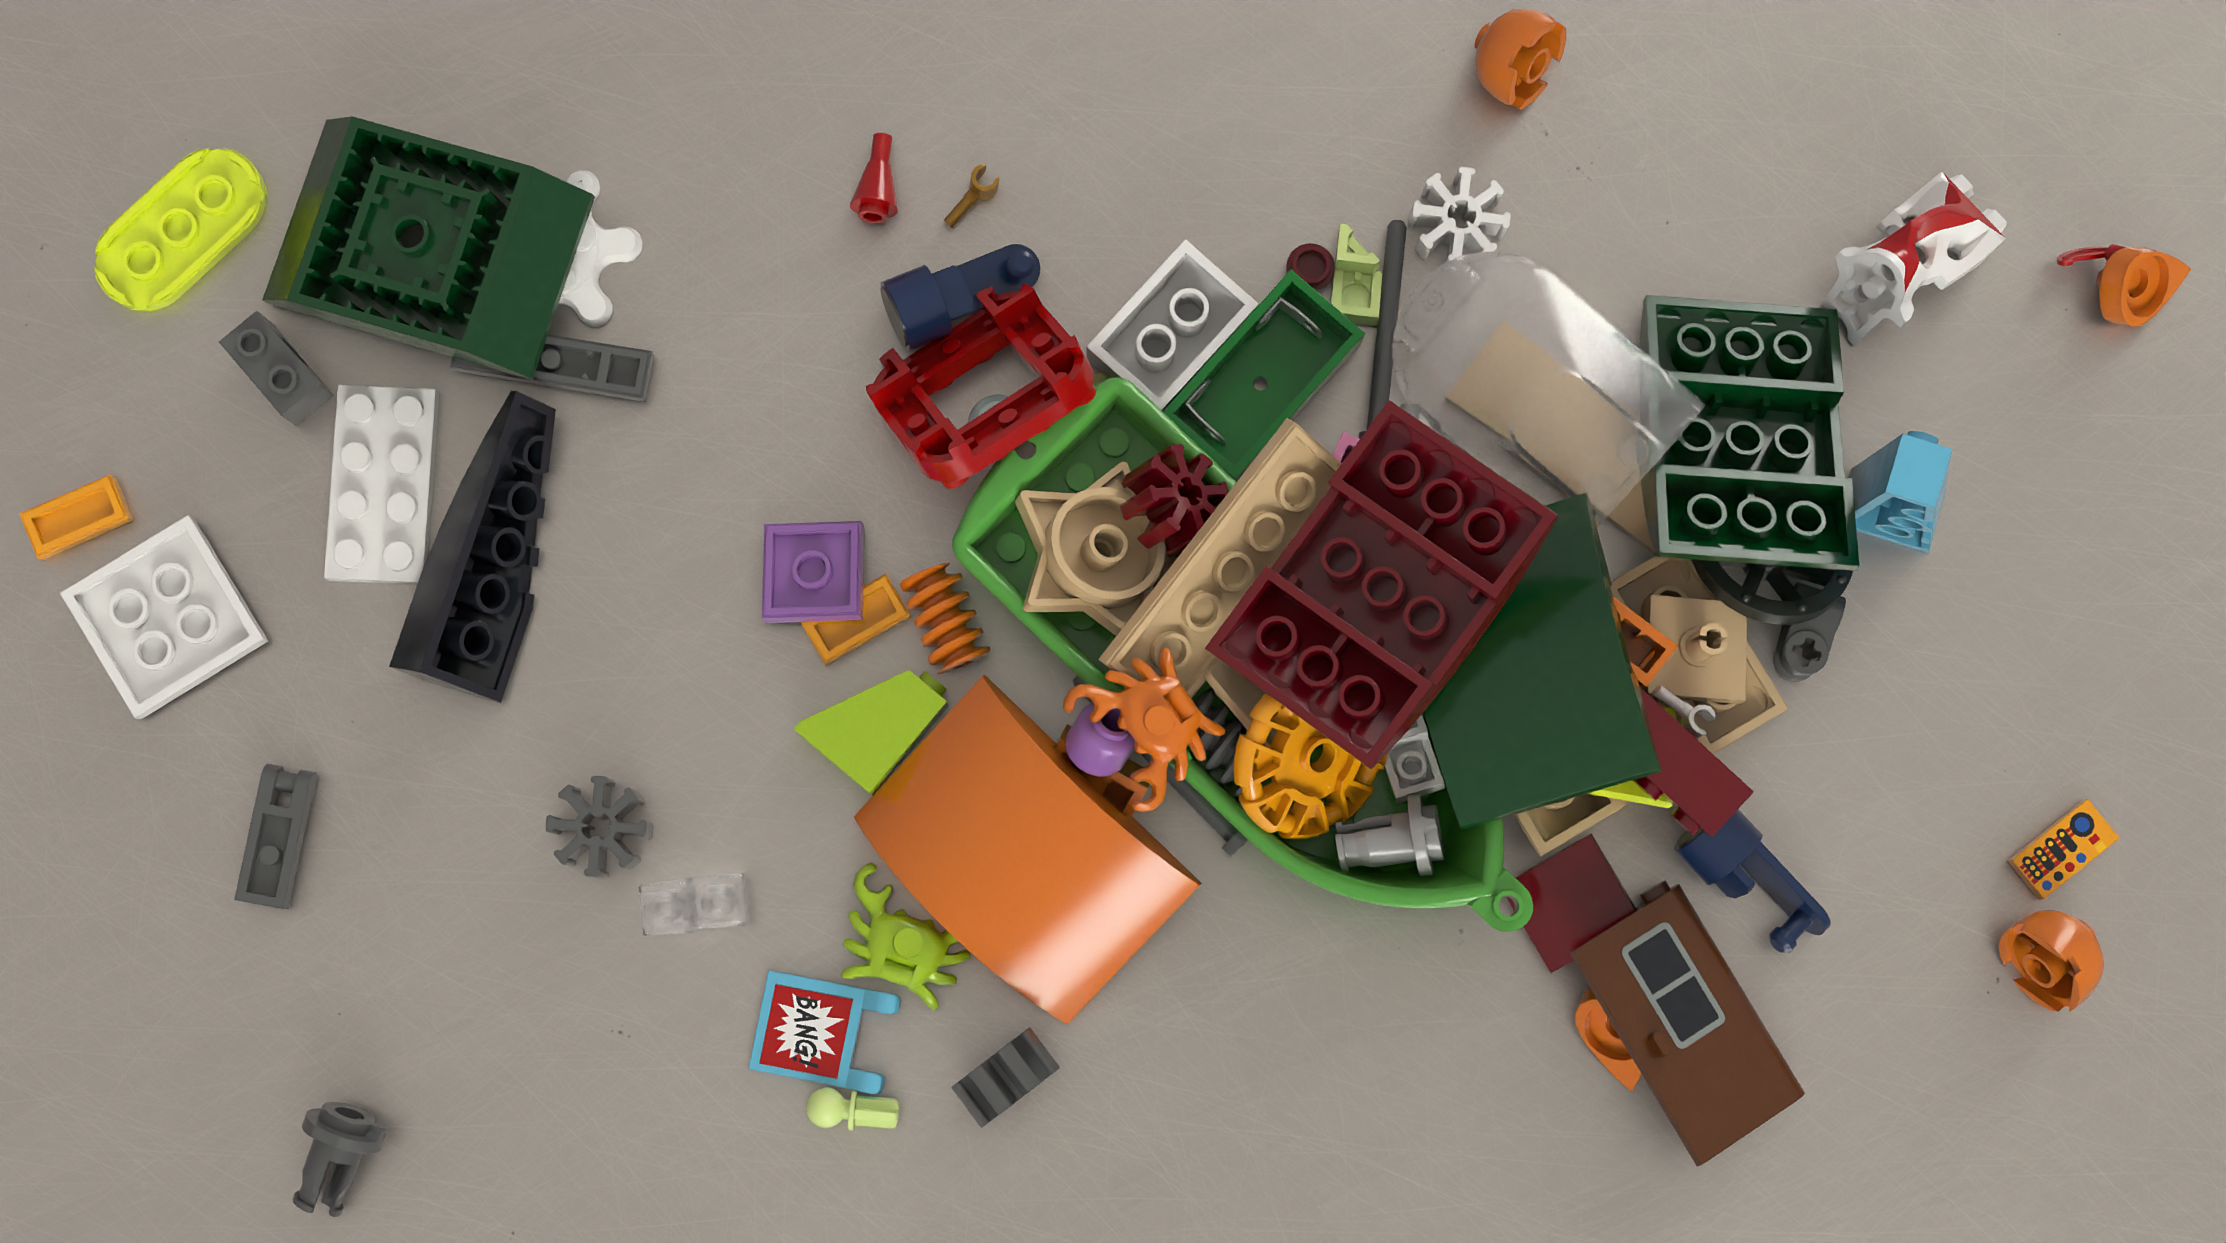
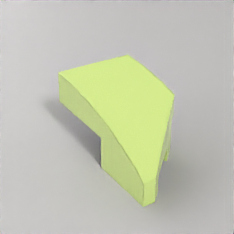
M1340 223L1330 303L1354 324L1377 326L1383 276L1378 270L1380 260L1373 252L1368 253L1352 236L1353 230L1348 224Z

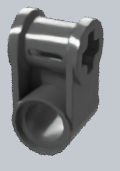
M1796 582L1794 588L1803 599L1821 591V589L1800 582ZM1840 596L1830 609L1812 620L1782 625L1775 652L1773 653L1775 670L1782 678L1793 682L1803 681L1825 666L1835 633L1844 614L1845 597ZM1798 647L1803 649L1802 657L1809 660L1804 665L1798 664L1799 655L1792 652Z

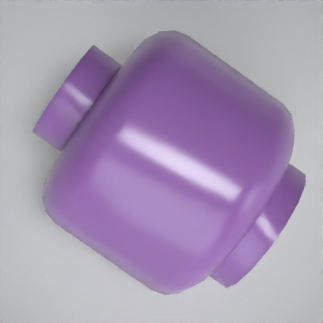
M1092 702L1085 706L1077 716L1066 735L1065 747L1072 762L1087 774L1099 777L1111 776L1122 769L1134 750L1135 740L1129 731L1118 727L1117 721L1120 711L1117 708L1108 711L1098 722H1090L1089 715L1094 709Z

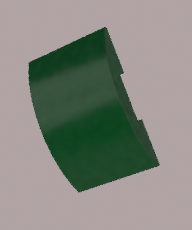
M1654 295L1645 296L1643 300L1638 364V451L1645 516L1657 557L1858 570L1860 564L1852 478H1845L1839 401L1844 394L1837 309Z
M1587 493L1545 505L1558 514V518L1547 538L1488 629L1451 679L1424 711L1447 791L1462 830L1662 772L1638 679L1631 666L1610 587L1612 586L1611 578Z

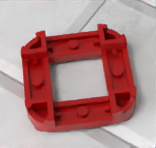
M1023 284L1019 291L1005 292L998 295L992 286L978 292L975 296L983 309L953 327L951 334L928 343L904 360L894 348H891L879 358L884 368L878 374L874 383L866 386L867 394L885 424L920 471L927 478L940 481L947 489L960 487L968 480L969 476L978 473L993 462L1003 459L1010 451L1038 433L1046 431L1053 423L1072 412L1076 407L1089 403L1096 395V388L1093 384L1094 372L1075 335L1071 337L1041 303L1036 291L1027 284ZM1010 345L1037 379L957 430L949 418L944 417L929 396L938 390L948 387L955 379L978 364L990 360L995 353Z

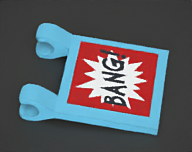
M768 970L748 1069L870 1094L881 1093L885 1083V1076L883 1074L853 1069L851 1065L862 1010L892 1015L897 1014L901 1002L900 996Z

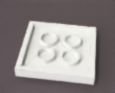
M190 515L185 516L60 593L132 715L140 720L268 642L267 637L196 520Z

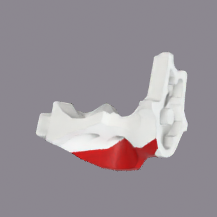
M1943 172L1939 173L1904 203L1892 210L1876 226L1881 232H1887L1890 236L1862 248H1844L1835 256L1839 277L1821 305L1826 309H1837L1838 317L1842 319L1848 331L1847 340L1853 346L1869 334L1885 318L1892 320L1901 328L1912 317L1914 307L1911 300L1914 292L1919 287L1934 283L1939 289L1943 290L1978 267L2006 239L2001 232L2006 227L2007 221L1996 210L1986 209L1981 213L1969 200L1974 195L1973 186L1962 174L1948 178ZM1906 218L1912 219L1907 224H1904L1903 220ZM1947 250L1953 251L1957 260L1950 258ZM1859 285H1862V291L1868 298L1859 296Z

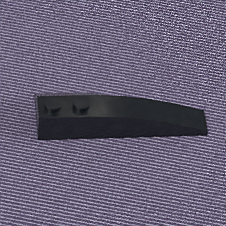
M511 391L484 436L442 521L420 575L389 667L430 683L490 701L502 702L533 610L534 594H530L529 589L532 566L538 567L540 548L534 546L538 518L543 519L545 499H541L543 474L549 472L556 409L518 391Z

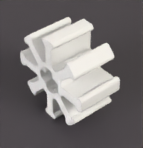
M1459 167L1453 180V185L1456 186L1454 196L1440 180V173H1435L1425 183L1421 197L1427 198L1433 206L1423 205L1419 200H1416L1408 218L1409 229H1413L1415 226L1435 228L1427 235L1421 234L1415 246V252L1422 260H1426L1430 252L1443 242L1449 245L1448 258L1443 266V271L1446 273L1457 274L1465 261V257L1462 255L1463 245L1476 258V265L1478 267L1484 266L1491 260L1497 249V244L1491 243L1485 235L1496 236L1498 240H1502L1510 226L1511 214L1509 212H1505L1503 215L1484 212L1490 206L1496 207L1503 195L1504 190L1496 180H1492L1488 189L1476 198L1469 196L1470 183L1475 174V169L1471 167ZM1454 213L1462 214V221L1466 223L1464 228L1455 227L1456 221L1452 218Z

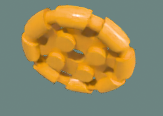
M1265 693L1256 703L1249 714L1253 720L1246 735H1239L1233 768L1234 783L1241 786L1242 789L1239 801L1249 818L1268 833L1278 831L1282 838L1299 840L1323 835L1329 832V826L1336 822L1345 823L1354 816L1374 792L1375 787L1372 784L1379 769H1385L1389 752L1371 770ZM1271 728L1278 729L1271 746L1264 744ZM1323 744L1320 758L1315 763L1310 764L1312 751L1318 745ZM1268 778L1272 779L1271 783L1262 787V781ZM1327 796V805L1324 806V802L1319 799Z

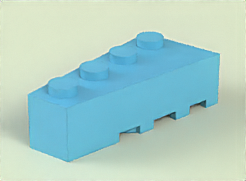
M1909 431L1907 435L1902 433L1853 467L1849 478H1852L1856 530L1929 553L1945 498L1952 449L1938 445L1939 439L1931 434Z

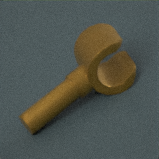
M985 164L978 165L973 169L969 190L945 217L944 221L951 228L978 200H990L997 193L999 176L990 186H982L977 182L985 173Z

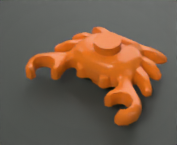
M1163 648L1160 652L1159 665L1162 676H1158L1150 665L1141 659L1133 658L1131 661L1132 667L1143 678L1142 681L1136 680L1126 673L1110 670L1106 672L1105 678L1110 682L1124 686V690L1114 692L1090 684H1079L1069 690L1063 701V709L1070 713L1074 711L1075 703L1079 698H1090L1094 704V709L1089 715L1090 722L1092 723L1098 722L1108 711L1117 708L1120 711L1117 725L1120 729L1129 731L1135 740L1134 750L1138 754L1147 753L1151 755L1152 760L1148 766L1130 775V779L1135 783L1146 781L1152 787V794L1149 799L1145 801L1135 799L1131 803L1133 810L1139 812L1155 810L1163 803L1166 794L1167 767L1172 759L1175 760L1174 777L1176 781L1186 779L1189 765L1186 752L1188 744L1196 759L1199 761L1206 759L1204 743L1198 735V728L1215 736L1225 734V729L1221 725L1209 719L1197 708L1181 685L1169 648Z

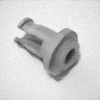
M1421 794L1410 795L1407 799V812L1369 817L1357 823L1343 825V822H1336L1338 834L1335 835L1342 872L1349 871V867L1355 866L1374 868L1416 862L1420 876L1434 875V861L1444 860L1443 838L1436 805L1425 806Z

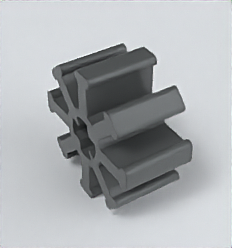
M592 776L591 782L594 783L592 806L580 795V788L567 785L558 793V797L568 801L579 815L576 820H566L548 815L546 817L545 829L547 832L560 835L561 832H576L577 837L562 850L554 851V856L561 864L574 867L576 860L589 849L588 869L584 870V874L594 878H608L609 872L606 871L607 849H610L620 860L619 866L621 868L631 870L641 862V857L632 854L621 841L623 835H639L650 840L653 838L654 826L646 820H640L639 823H625L623 821V818L636 806L645 804V799L637 791L625 788V794L611 806L612 787L616 785V782L605 776ZM595 817L603 820L609 818L611 825H605V828L610 829L609 834L605 838L597 835L591 837L589 830H595V827L590 826L591 821Z
M1029 1027L951 1088L978 1125L983 1128L1056 1072L1060 1066Z

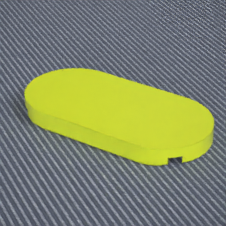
M206 148L196 150L184 157L119 216L100 236L95 250L97 257L94 269L101 289L120 305L136 311L159 310L178 300L251 233L260 222L266 207L267 192L264 180L258 169L242 154L229 149L211 150Z

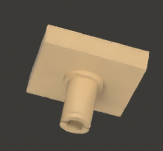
M1650 595L1645 598L1644 620L1677 644L1678 647L1648 686H1643V690L1650 697H1656L1653 695V691L1658 685H1662L1678 698L1684 700L1740 704L1746 701L1747 617L1729 608L1719 600Z

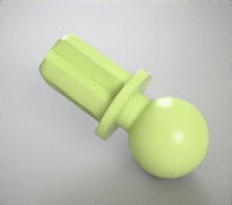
M824 1087L817 1089L809 1096L806 1103V1113L813 1124L822 1128L833 1127L840 1123L842 1119L848 1120V1129L853 1131L855 1126L892 1129L898 1123L899 1102L894 1098L860 1096L859 1092L852 1090L851 1099L849 1100L844 1099L837 1090Z

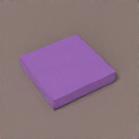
M862 521L764 524L762 619L765 623L863 620L864 525Z

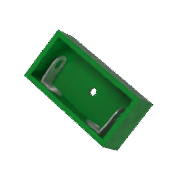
M1291 269L1163 412L1237 482L1286 418L1294 421L1361 346L1365 332ZM1256 379H1264L1267 382L1266 389L1262 391L1255 389L1253 382Z

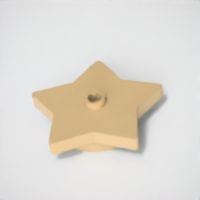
M1120 462L1086 490L1077 494L1024 490L1018 495L1015 504L1038 554L1023 603V610L1025 612L1083 611L1117 636L1150 594L1153 587L1157 585L1178 558L1167 556L1168 547L1165 540L1150 549H1147L1138 541L1137 537L1144 533L1150 522L1147 516H1135L1129 520L1123 518L1120 505L1136 495L1128 487L1124 488L1121 484L1125 475L1131 472L1127 462Z

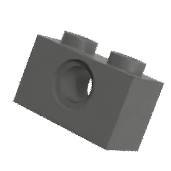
M255 311L219 341L221 346L278 413L295 426H298L334 396L275 325L258 311Z

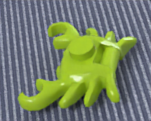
M872 862L868 863L855 874L853 887L857 898L868 912L870 924L866 925L855 910L850 911L848 914V919L853 929L864 939L866 944L864 945L851 938L844 939L843 946L848 951L864 959L867 963L845 968L841 972V976L846 979L879 977L905 986L921 998L929 1008L936 1010L939 1008V1002L925 983L929 982L938 985H953L957 983V978L953 974L938 971V968L960 964L969 959L970 952L962 950L949 954L947 952L948 948L959 943V941L947 930L942 933L937 931L931 919L920 920L906 914L904 909H900L894 914H887L885 912V904L893 891L892 885H885L882 890L877 892L869 890L866 886V878L876 872L877 865Z

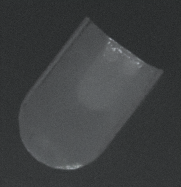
M1478 252L1460 256L1442 264L1424 277L1405 301L1396 322L1392 343L1394 372L1398 386L1407 404L1420 407L1419 419L1543 505L1587 493L1597 528L1705 407L1704 402L1557 275L1536 261L1517 254Z

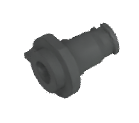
M326 1102L322 1105V1108H315L306 1112L302 1129L314 1139L302 1170L300 1191L295 1192L292 1199L298 1208L305 1212L313 1213L330 1162H334L321 1202L330 1207V1216L339 1217L344 1209L342 1204L343 1197L352 1186L362 1155L380 1151L385 1138L384 1132L386 1128L377 1125V1120L371 1113L359 1107L340 1102Z

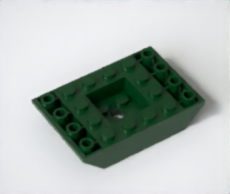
M353 116L328 119L322 130L262 301L532 380L595 196L530 165ZM413 225H422L424 235L421 242L411 248L404 247L402 237L405 230Z

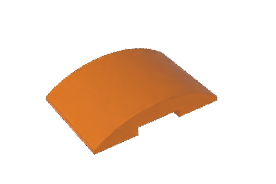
M983 675L859 810L854 819L891 871L920 904L957 941L986 967L1031 1002L1068 1024L1202 883L1130 814L1124 816L1053 748L1057 743L986 675Z

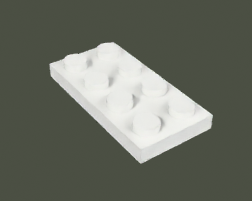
M338 385L324 579L344 582L418 584L429 555L440 392L436 389Z

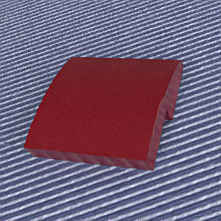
M1592 833L1515 877L1528 890L1533 901V913L1530 920L1523 927L1551 973L1574 961L1570 955L1571 951L1637 911ZM1506 897L1510 905L1512 906L1513 910H1515V904L1513 900L1509 897Z

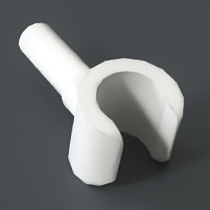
M1658 685L1653 691L1654 696L1682 717L1681 725L1695 738H1700L1707 734L1703 729L1696 726L1694 715L1698 714L1708 722L1715 720V711L1710 706L1698 705L1693 707L1662 685Z

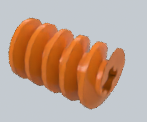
M943 563L922 570L905 578L900 583L902 592H917L907 601L909 610L923 611L914 620L916 628L931 629L920 640L923 647H938L928 656L930 665H945L937 674L967 666L983 658L991 651L989 646H974L973 644L984 632L982 628H967L966 623L976 616L977 613L975 609L960 610L959 605L970 595L968 591L953 592L952 587L963 576L961 573H946L945 568L950 563Z

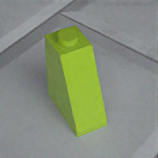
M907 670L799 721L794 730L873 796L949 707L948 702L941 697L947 689L926 671L917 677L913 672Z

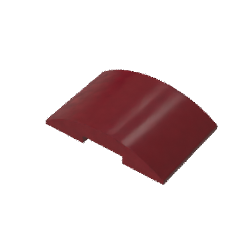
M1390 400L1328 481L1330 489L1271 568L1267 565L1205 647L1208 652L1371 770L1417 721L1475 647L1518 585L1558 518V514Z

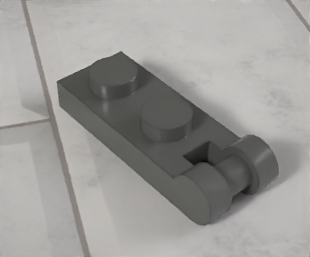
M266 764L260 777L234 900L289 909L310 805L318 784L316 772L300 770L298 774L284 772V768L279 765ZM280 791L292 793L289 808L275 805Z

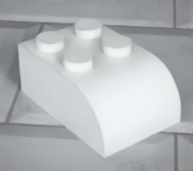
M1185 239L1086 346V357L1089 362L1108 377L1123 378L1132 382L1160 410L1164 411L1256 309L1259 303Z

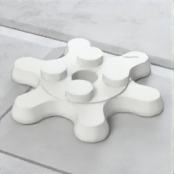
M575 171L565 180L576 187L592 193L595 196L594 202L600 194V182L590 171ZM591 208L559 304L573 308L580 321L588 327L600 328L606 325L613 315V305L600 289V274L611 263L634 261L640 255L643 248L640 234L631 227L622 226L615 229L600 227L594 222Z

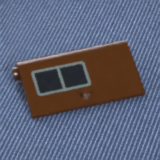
M1666 880L1640 894L1644 903L1636 908L1637 911L1571 951L1570 955L1696 1166H1701L1795 1103L1805 1092L1680 884L1669 887Z

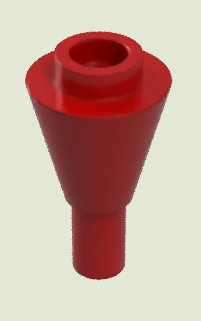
M875 133L873 135L870 161L865 167L850 202V208L858 214V217L869 223H883L887 218L893 217L898 213L892 169L889 164L892 136L887 133Z

